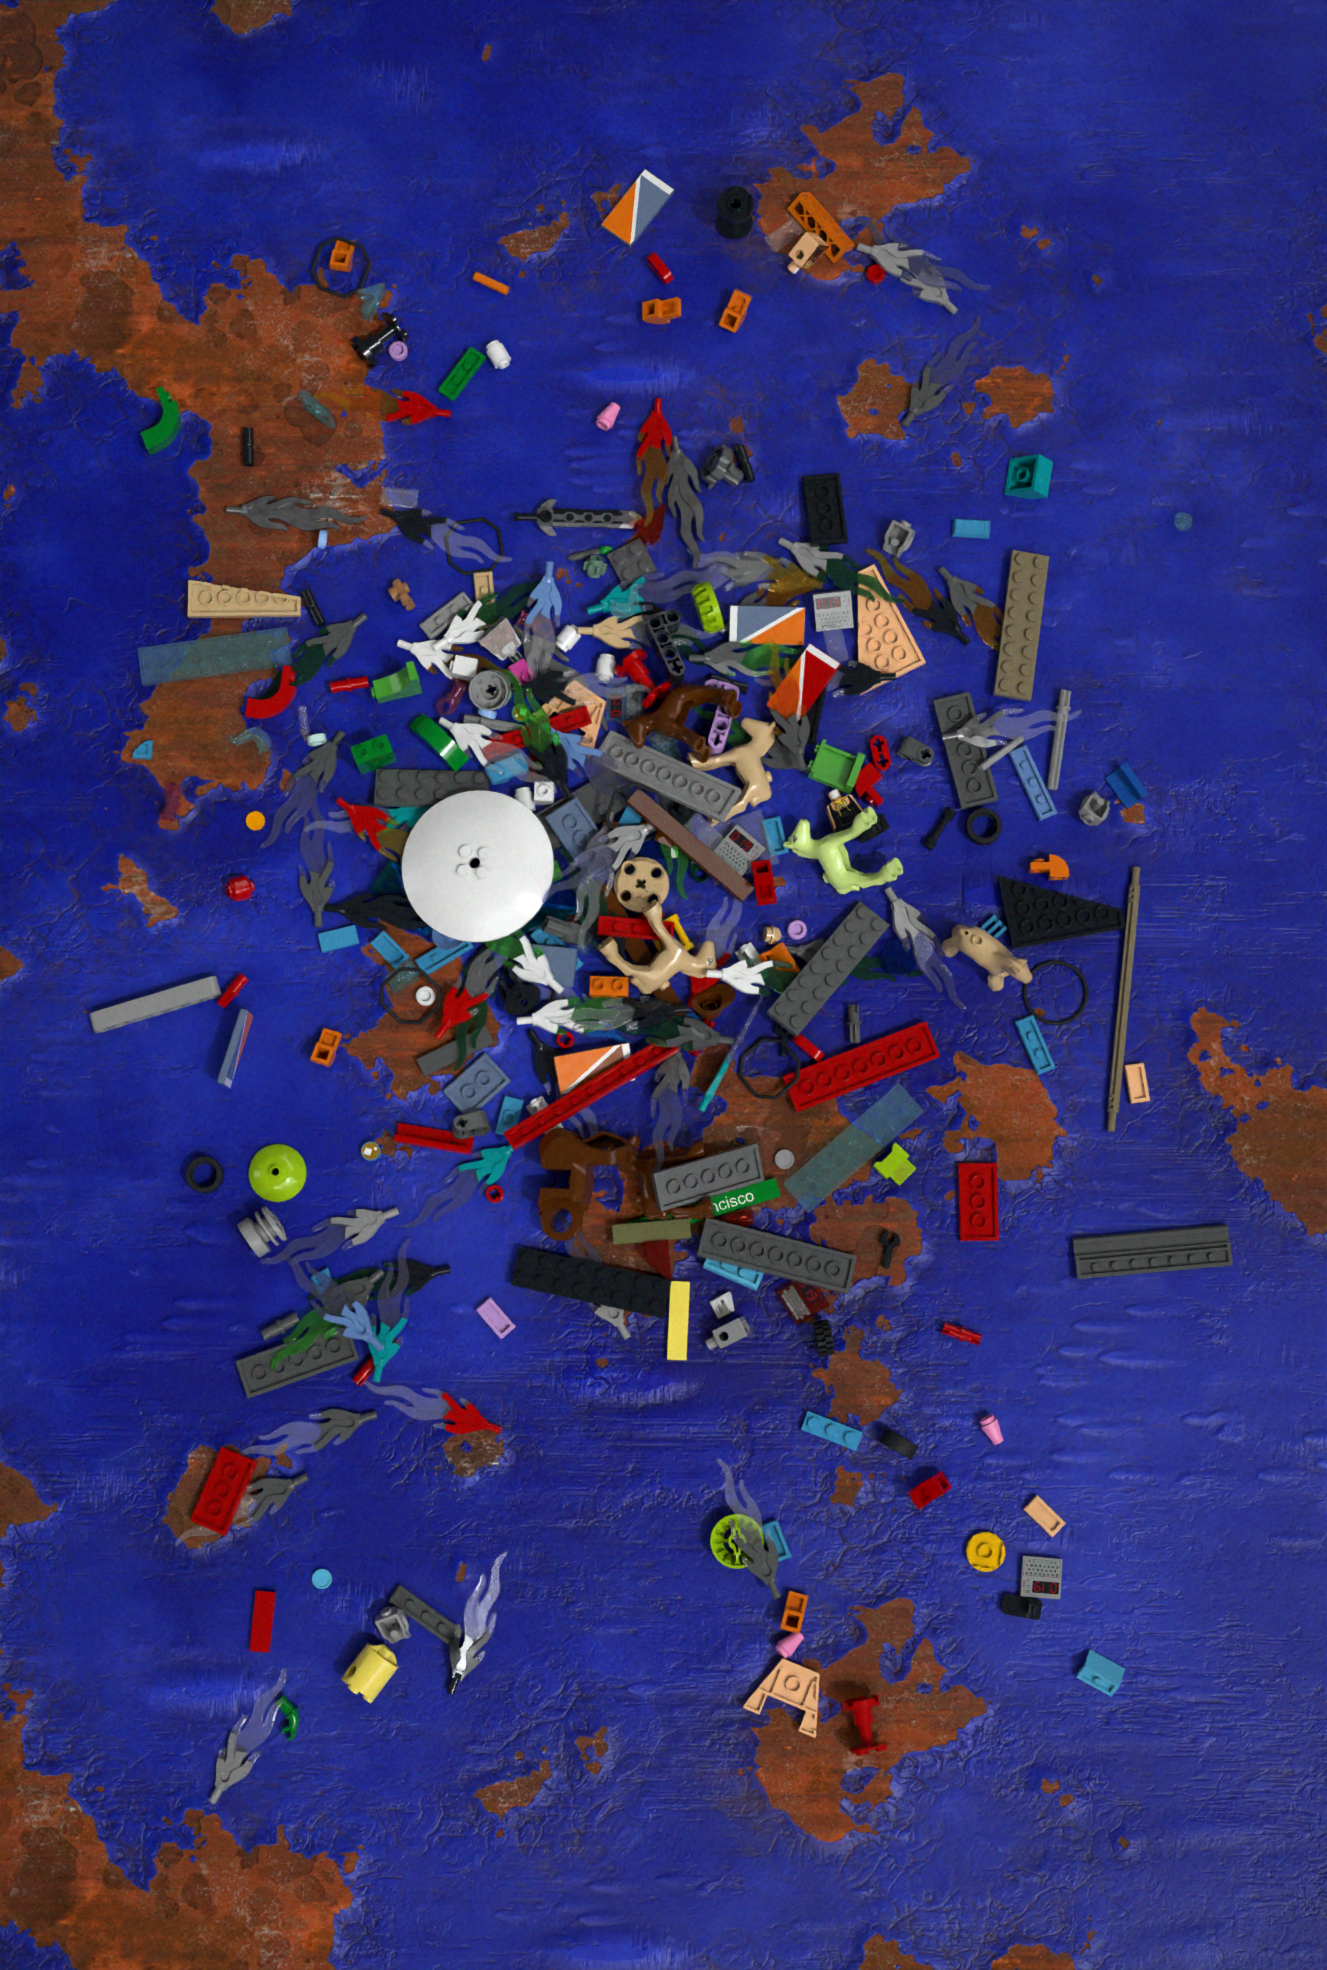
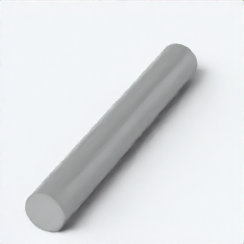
M1021 735L1017 736L978 766L979 770L985 771L1021 744L1024 738Z

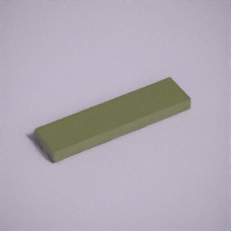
M690 1218L612 1225L614 1245L691 1238Z

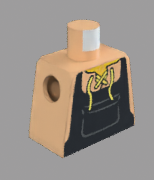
M806 232L789 253L793 260L787 268L794 274L800 268H810L829 248V245L818 234Z
M838 789L829 792L828 796L832 803L826 806V812L833 833L852 827L855 816L861 813L863 809L851 794L842 798Z

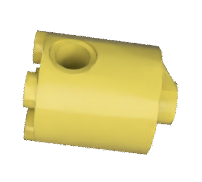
M367 1643L341 1680L349 1685L348 1688L353 1693L358 1694L360 1692L366 1701L372 1703L399 1667L394 1652L384 1644L372 1645Z

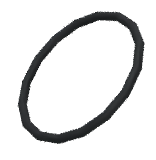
M1051 960L1036 966L1031 971V974L1033 975L1041 967L1051 964L1064 965L1074 970L1081 978L1085 989L1084 1002L1080 1010L1069 1019L1060 1022L1048 1021L1038 1016L1030 1007L1027 999L1028 983L1023 986V999L1027 1009L1037 1020L1048 1025H1063L1074 1021L1082 1014L1088 1002V986L1084 976L1076 967L1064 961Z

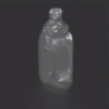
M299 706V731L304 738L303 741L307 742V737L310 734L306 706Z

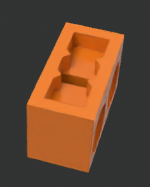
M590 976V998H628L629 977Z

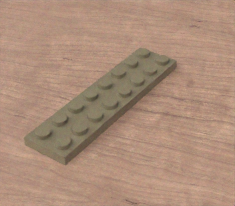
M1012 550L993 696L1031 701L1049 556Z

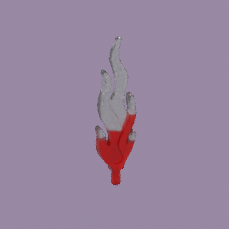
M727 897L724 898L723 906L712 918L706 931V940L714 943L717 969L731 958L735 949L736 934L731 940L730 947L726 950L729 934L740 920L742 914V903L735 897L731 913L725 923L720 926V920L728 908ZM701 942L698 943L694 956L698 954L702 946ZM690 976L692 993L686 1005L693 1009V998L715 985L721 978H697Z
M522 928L505 937L498 955L491 962L485 965L486 959L497 948L498 939L494 940L493 944L473 961L467 974L463 992L456 998V994L462 984V977L458 978L456 984L445 998L442 1025L433 1035L437 1040H440L448 1029L468 1021L478 1013V1008L470 1011L467 1010L485 1001L493 993L499 976L495 977L489 988L485 989L487 982L493 973L508 960L512 940Z
M367 1380L364 1382L371 1391L377 1394L399 1396L410 1401L414 1407H408L395 1400L385 1401L384 1404L393 1405L414 1419H450L456 1423L455 1425L438 1423L433 1425L434 1428H441L454 1434H467L479 1430L485 1431V1429L497 1434L501 1433V1426L488 1422L478 1409L464 1398L459 1400L466 1410L462 1409L446 1392L437 1389L422 1388L424 1392L438 1396V1398H427L405 1386L378 1387Z

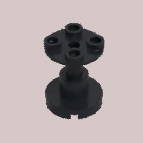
M728 187L718 196V216L716 222L717 228L723 237L729 239L745 238L752 229L754 200L752 195L743 187Z
M388 312L382 313V317L388 326L376 336L371 334L362 341L355 335L349 340L359 358L363 362L366 360L369 362L366 366L371 370L378 366L374 356L384 349L383 344L394 335L403 343H406L409 338L407 332L398 327L397 323L399 322L396 317Z

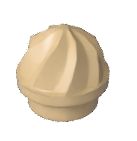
M773 925L764 928V942L775 944L781 939L782 934L779 928Z

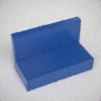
M1127 763L1121 765L1117 771L1105 778L1126 810L1148 794Z

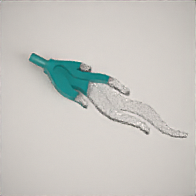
M370 804L356 805L377 808L389 817L387 822L377 820L381 825L388 827V829L379 834L375 831L376 836L387 834L403 823L405 824L400 827V832L411 830L423 814L430 809L427 807L387 809ZM346 810L328 813L329 817L336 819L349 817ZM320 820L304 828V832L316 828L328 829L338 833L354 830L351 820L343 822ZM366 830L362 832L363 835H368Z

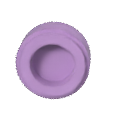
M401 341L393 342L389 347L390 357L395 361L404 360L408 355L407 346Z
M795 920L789 924L787 932L790 938L800 940L805 937L807 928L802 921Z

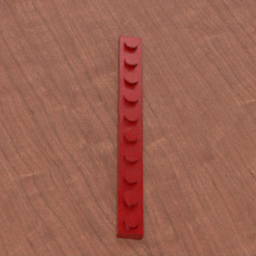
M669 1034L663 1036L503 1133L505 1138L515 1151L679 1052L678 1047L666 1048V1040L672 1038Z

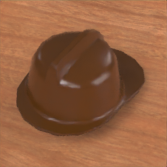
M716 984L696 995L692 1000V1007L699 1013L701 1019H715L721 1015L724 1008L734 1001L735 991L730 985Z

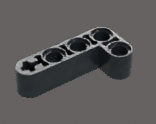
M675 609L649 616L645 632L667 681L672 685H680L684 680L686 668L670 635L679 630L681 614Z

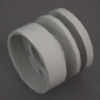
M488 670L480 672L470 682V699L479 709L486 711L499 709L505 706L512 697V682L502 671ZM491 686L496 687L494 693H490L488 690L491 688Z
M266 1206L261 1208L264 1217L258 1211L254 1212L257 1222L254 1223L247 1217L237 1224L242 1235L259 1258L271 1251L268 1244L270 1240L276 1246L280 1245L276 1236H279L283 1242L288 1239L283 1225L277 1216Z

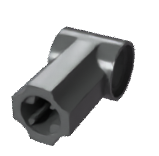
M546 916L542 924V932L556 936L563 942L573 945L577 944L582 928L581 925Z

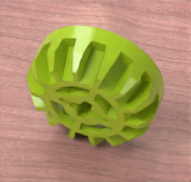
M705 581L696 584L691 593L702 628L708 633L723 630L724 623L710 582Z
M730 1514L720 1519L714 1526L710 1537L711 1549L716 1559L723 1565L734 1569L745 1568L754 1563V1561L745 1552L741 1554L739 1547L738 1551H736V1546L734 1543H731V1539H735L737 1530L738 1536L743 1540V1543L750 1542L749 1547L756 1551L753 1546L761 1538L764 1545L763 1533L759 1525L752 1518L743 1514ZM733 1527V1533L729 1535L728 1539H723L725 1532ZM740 1527L749 1533L750 1539H745V1536L740 1532ZM723 1542H728L729 1546L734 1550V1554L725 1549Z

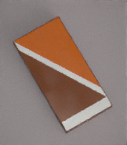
M629 1042L553 1056L559 1094L563 1095L574 1091L630 1057Z

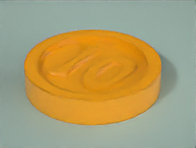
M253 811L247 815L246 824L251 830H260L265 825V817L262 813Z

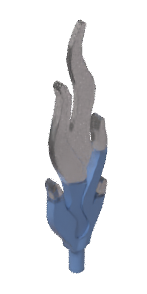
M550 561L546 562L545 576H543L542 581L532 591L527 602V607H530L537 600V604L529 613L524 623L525 644L529 641V629L531 627L533 631V644L527 659V670L531 681L538 677V659L543 648L545 650L542 665L543 674L547 672L549 662L555 650L556 639L550 620L551 607L554 609L555 625L557 628L560 626L562 601L554 583V577H552L554 562ZM530 694L528 701L531 702L535 696Z

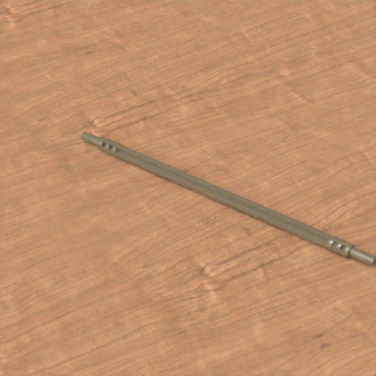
M1136 866L1132 869L1131 885H1129L1126 928L1124 932L1107 1112H1109L1108 1132H1115L1116 1114L1119 1113L1141 887L1139 886L1140 867Z

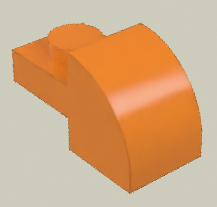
M337 240L335 249L332 250L329 263L330 269L350 273L353 266L352 259L355 246Z
M735 289L728 306L725 308L719 326L736 333L746 317L752 296Z
M678 297L663 301L657 298L642 302V320L647 323L668 324L671 319L681 317V299Z
M1049 854L1047 862H1044V859H1035L1028 865V873H1047L1048 880H1067L1069 878V868L1066 862L1056 855Z
M323 1028L310 1061L330 1068L335 1060L342 1033Z
M789 1591L781 1618L780 1629L800 1634L808 1600L807 1595Z

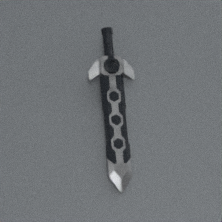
M549 499L540 505L537 514L514 512V521H537L540 530L548 536H556L552 527L633 529L645 521L643 517L630 510L552 509L557 502L555 499Z

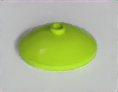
M273 1144L264 1147L256 1153L249 1166V1181L253 1190L260 1197L271 1202H284L295 1197L303 1188L307 1177V1168L302 1156L292 1147L283 1144ZM277 1168L279 1174L273 1175V1170Z

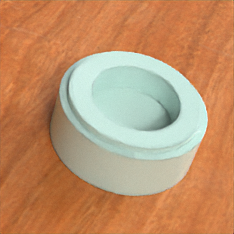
M320 733L308 736V745L319 746L327 742L326 735Z

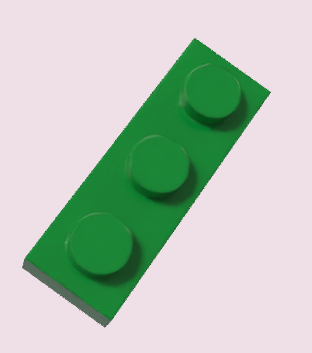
M470 347L440 386L438 392L454 403L485 362L486 356Z

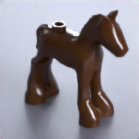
M682 682L680 685L674 686L671 691L665 692L664 701L656 711L636 715L630 720L621 721V724L625 727V731L637 749H641L645 745L647 733L653 730L666 737H671L688 744L689 748L693 751L695 759L705 763L711 756V748L705 744L706 739L704 736L683 726L691 709L704 703H715L722 706L727 715L736 719L740 715L743 705L737 700V693L734 690Z
M633 1134L628 1140L638 1150L641 1141L639 1136ZM703 1140L695 1141L686 1152L679 1155L653 1156L644 1159L631 1155L630 1168L616 1167V1169L626 1175L639 1180L640 1193H636L637 1204L642 1205L643 1215L647 1219L660 1218L667 1220L668 1214L673 1215L676 1219L691 1218L699 1220L715 1218L713 1202L710 1196L703 1198L695 1205H681L665 1211H658L651 1172L706 1157V1148Z

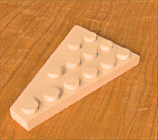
M875 564L857 573L858 662L876 671H881V673H896V678L926 664ZM881 681V683L874 685L872 688L859 695L861 696L890 681Z

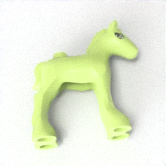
M870 806L855 816L852 827L828 834L818 840L811 838L810 822L807 819H800L792 835L788 837V842L783 844L786 848L792 849L798 856L818 859L825 872L823 873L824 881L827 884L830 883L840 894L859 891L860 887L864 889L873 885H883L886 882L896 880L897 876L903 874V866L896 857L888 861L880 871L875 873H863L852 868L844 843L856 838L865 830L870 829L871 825L877 823V815Z

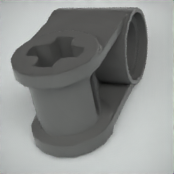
M910 736L904 737L896 752L900 757L922 767H928L933 762V749ZM925 753L928 754V757H926L925 759L922 758V756H924Z
M484 1110L459 1115L453 1121V1135L460 1140L482 1136L491 1131Z

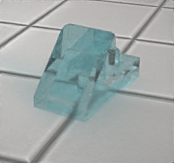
M379 283L357 291L358 297L366 301L361 307L363 320L371 322L387 292L385 284Z
M411 958L401 963L385 979L400 967L416 968ZM401 971L388 984L395 994L417 982L420 974L413 971Z

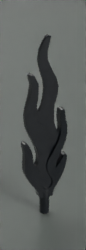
M372 893L356 896L340 905L325 904L324 908L325 912H337L363 928L388 929L387 926L368 920L370 917L381 919L396 928L404 930L429 926L424 921H413L411 919L419 916L413 907L399 906L392 903L393 901L410 902L408 898L398 895H385L364 903L374 896Z

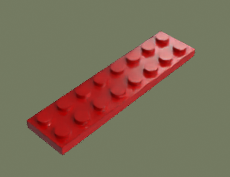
M925 1021L801 1069L798 1082L788 1090L796 1113L940 1058V1054ZM796 1071L782 1077L786 1086L795 1080Z

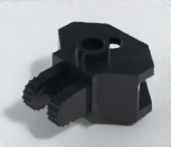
M510 971L508 975L516 984L510 989L503 978L498 980L507 995L504 1009L510 1015H524L539 1004L542 991L537 985H525L523 982H520L516 975ZM524 1000H527L526 1006L523 1005Z

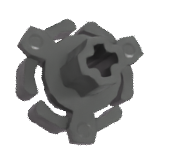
M720 444L709 454L705 460L706 465L704 464L701 468V479L707 482L706 486L710 490L721 479L735 487L744 475L732 463V449L724 444Z

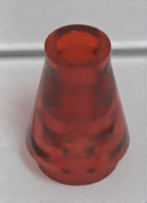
M744 1208L731 1213H725L726 1223L749 1227L754 1225L753 1209Z

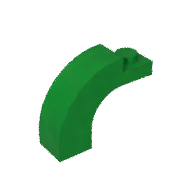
M163 386L156 388L163 407V416L156 426L140 432L150 455L168 447L178 435L181 426L180 407L176 400L173 401L170 392H166Z
M424 714L416 718L409 726L455 772L469 760L447 733Z

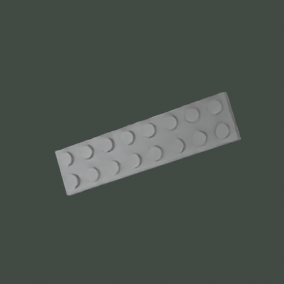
M612 730L599 748V750L604 751L602 757L594 756L592 759V763L631 782L652 788L662 796L721 823L724 822L741 794L740 788L644 745L641 749H637L631 739Z

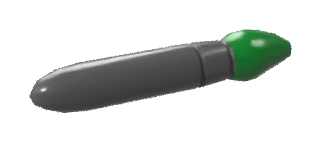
M602 546L597 549L574 553L568 556V560L577 561L590 558L591 555H605L612 551L613 548Z

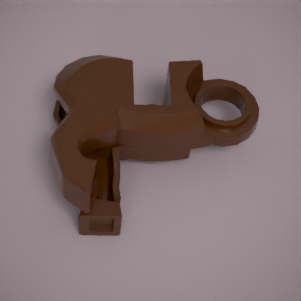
M564 1128L552 1129L544 1135L539 1146L542 1168L558 1173H571L568 1178L570 1189L540 1188L537 1205L543 1210L541 1225L545 1235L558 1241H568L577 1236L582 1228L583 1213L588 1211L592 1197L594 1167L614 1166L630 1168L631 1155L638 1154L631 1141L606 1131H601L585 1139L573 1131ZM567 1209L572 1216V1223L567 1231L559 1233L553 1225V1219L558 1211Z

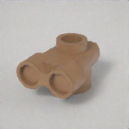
M400 579L394 580L392 582L393 586L388 589L390 595L395 602L400 600L406 610H412L415 607V603L408 594L411 591L406 582L402 583Z

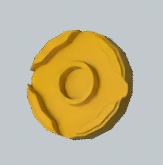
M979 1532L968 1541L966 1557L975 1569L982 1572H991L1003 1563L1005 1546L997 1535L990 1532Z

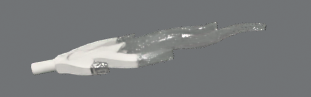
M443 717L440 718L439 724L450 730L458 746L467 757H472L468 749L470 747L485 768L503 775L504 771L501 768L491 764V762L499 763L508 768L520 780L545 784L554 793H557V789L550 779L540 774L529 772L516 762L515 759H519L532 769H543L541 765L531 761L521 749L511 744L492 742L481 737L483 735L495 740H502L503 737L500 734L494 733L480 724H459L456 722L453 724Z

